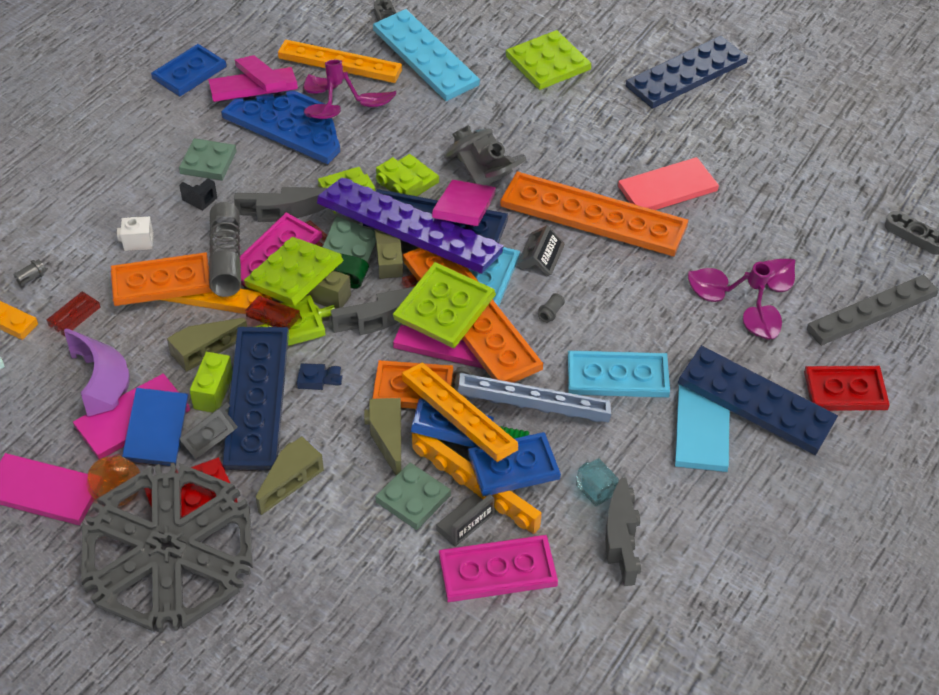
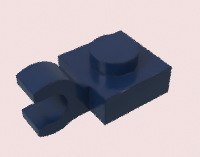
M301 363L297 379L298 389L323 390L324 384L342 385L341 367L331 366L326 370L325 364Z

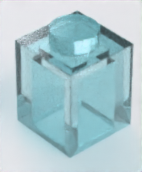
M600 458L584 463L577 472L576 486L595 507L612 498L619 482L618 477Z

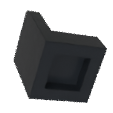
M209 178L194 187L185 182L179 184L182 200L202 211L217 199L215 182Z

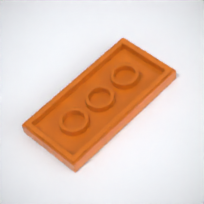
M207 252L111 266L114 306L212 292L209 285Z

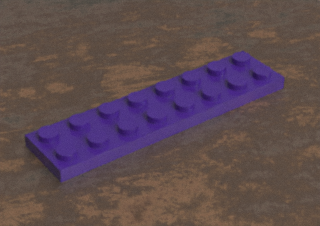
M341 177L318 195L317 204L480 274L503 252L504 245L497 243L493 239L480 236L474 231L461 228L450 221L435 219L429 212H423L410 204H405L393 199L391 196L380 194L347 178Z

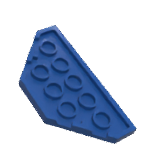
M288 91L286 95L274 97L273 94L256 96V100L244 101L243 98L234 99L221 111L222 118L325 164H329L340 153V144L337 139L333 119L306 117L304 114V110L307 107L325 103L299 92Z

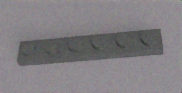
M923 274L808 323L807 331L822 346L936 297L939 289Z

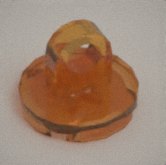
M120 454L103 457L93 463L89 469L86 485L89 493L96 500L139 474L140 471L132 461L122 457ZM138 492L121 501L119 506L134 500Z

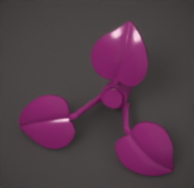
M337 59L325 62L327 78L308 74L304 82V90L307 93L317 94L329 90L328 103L311 105L304 110V114L306 117L319 119L337 116L341 112V107L339 105H332V93L334 88L343 83L342 80L344 78L355 99L360 101L362 106L378 107L385 105L394 98L396 91L364 93L359 96L348 77V72H343L342 61Z
M773 259L756 262L751 272H745L744 276L728 286L727 276L718 269L702 268L688 272V280L693 291L700 298L710 302L722 301L725 297V291L730 292L748 279L750 287L759 291L756 302L757 307H749L745 310L742 317L743 324L748 331L756 336L768 340L777 338L782 328L781 315L774 306H761L762 295L766 284L769 289L775 292H786L792 288L795 282V259Z

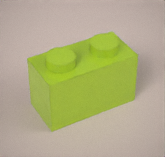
M212 352L205 353L190 388L193 409L213 413L221 407L233 374L231 357L229 355Z

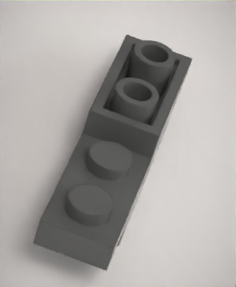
M282 187L281 193L235 192L234 203L240 215L257 216L258 222H275L286 212L296 218H300L326 209V207L317 204L318 195L327 188Z
M414 287L376 294L377 301L332 309L331 320L334 333L358 329L360 335H365L399 323L394 320L393 313Z
M626 477L619 480L611 498L606 525L605 545L608 564L619 563L624 586H632L636 583L637 574L641 573L639 557H634L633 552L635 550L634 537L636 527L640 526V514L638 510H634V490L632 487H628Z

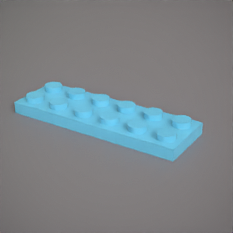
M407 9L373 24V30L445 101L479 86L480 79Z

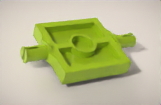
M311 295L305 296L295 306L283 302L264 307L267 323L255 327H288V346L326 336L322 318L331 316V310L335 308L332 305L319 309L314 304Z

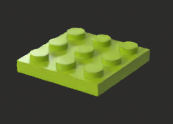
M558 30L506 49V57L539 90L591 70L592 63Z
M291 237L258 268L254 269L244 279V282L250 289L295 306L343 262V258L340 253Z
M434 262L393 313L394 320L455 348L495 297V289Z

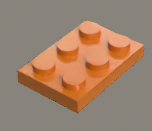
M379 360L372 399L401 398V408L417 409L419 398L421 399L422 397L402 381V372L420 363ZM425 364L452 387L453 365Z

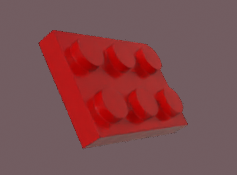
M219 457L191 467L230 483ZM192 483L185 484L181 489L182 518L215 498L216 494ZM144 488L152 509V489Z

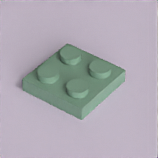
M194 138L179 166L180 174L223 181L237 152L236 145Z
M336 216L323 248L337 253L360 257L368 263L376 244L375 231Z
M410 462L375 498L376 503L415 530H418L451 496V489Z

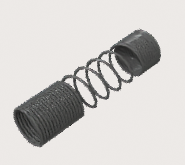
M220 202L215 204L210 210L209 285L212 292L216 295L229 297L235 295L241 288L240 214L237 206L234 204ZM226 216L235 219L231 223L216 222L218 218ZM226 238H227V239H232V240L223 241V240H221V239H226ZM217 241L227 243L235 241L237 244L235 246L229 244L218 246L215 243ZM234 248L237 250L236 252L230 251V249Z

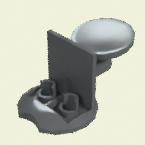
M469 125L452 134L455 138L454 143L448 147L443 155L447 159L459 158L460 162H463L473 182L486 186L513 172V168L526 160L524 154L514 157L504 156V146L496 141L492 134V129H478L472 133Z

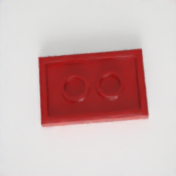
M805 366L804 374L810 401L828 411L889 409L890 403L880 366Z

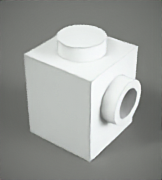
M150 216L122 218L121 228H117V238L119 242H122L124 251L153 249L154 232Z

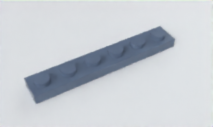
M460 373L457 392L466 398H480L492 403H507L518 408H534L545 413L555 412L564 414L567 417H582L593 422L603 421L609 423L611 405L608 400Z

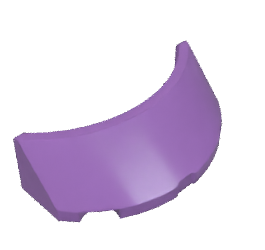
M64 329L71 357L77 358V354L83 356L86 363L94 362L92 376L86 387L81 391L87 416L113 410L119 404L118 398L123 392H127L129 387L130 374L124 357L116 349L105 343L70 329Z

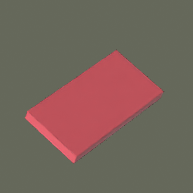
M697 157L618 181V187L629 203L653 210L716 192L719 187L718 183Z

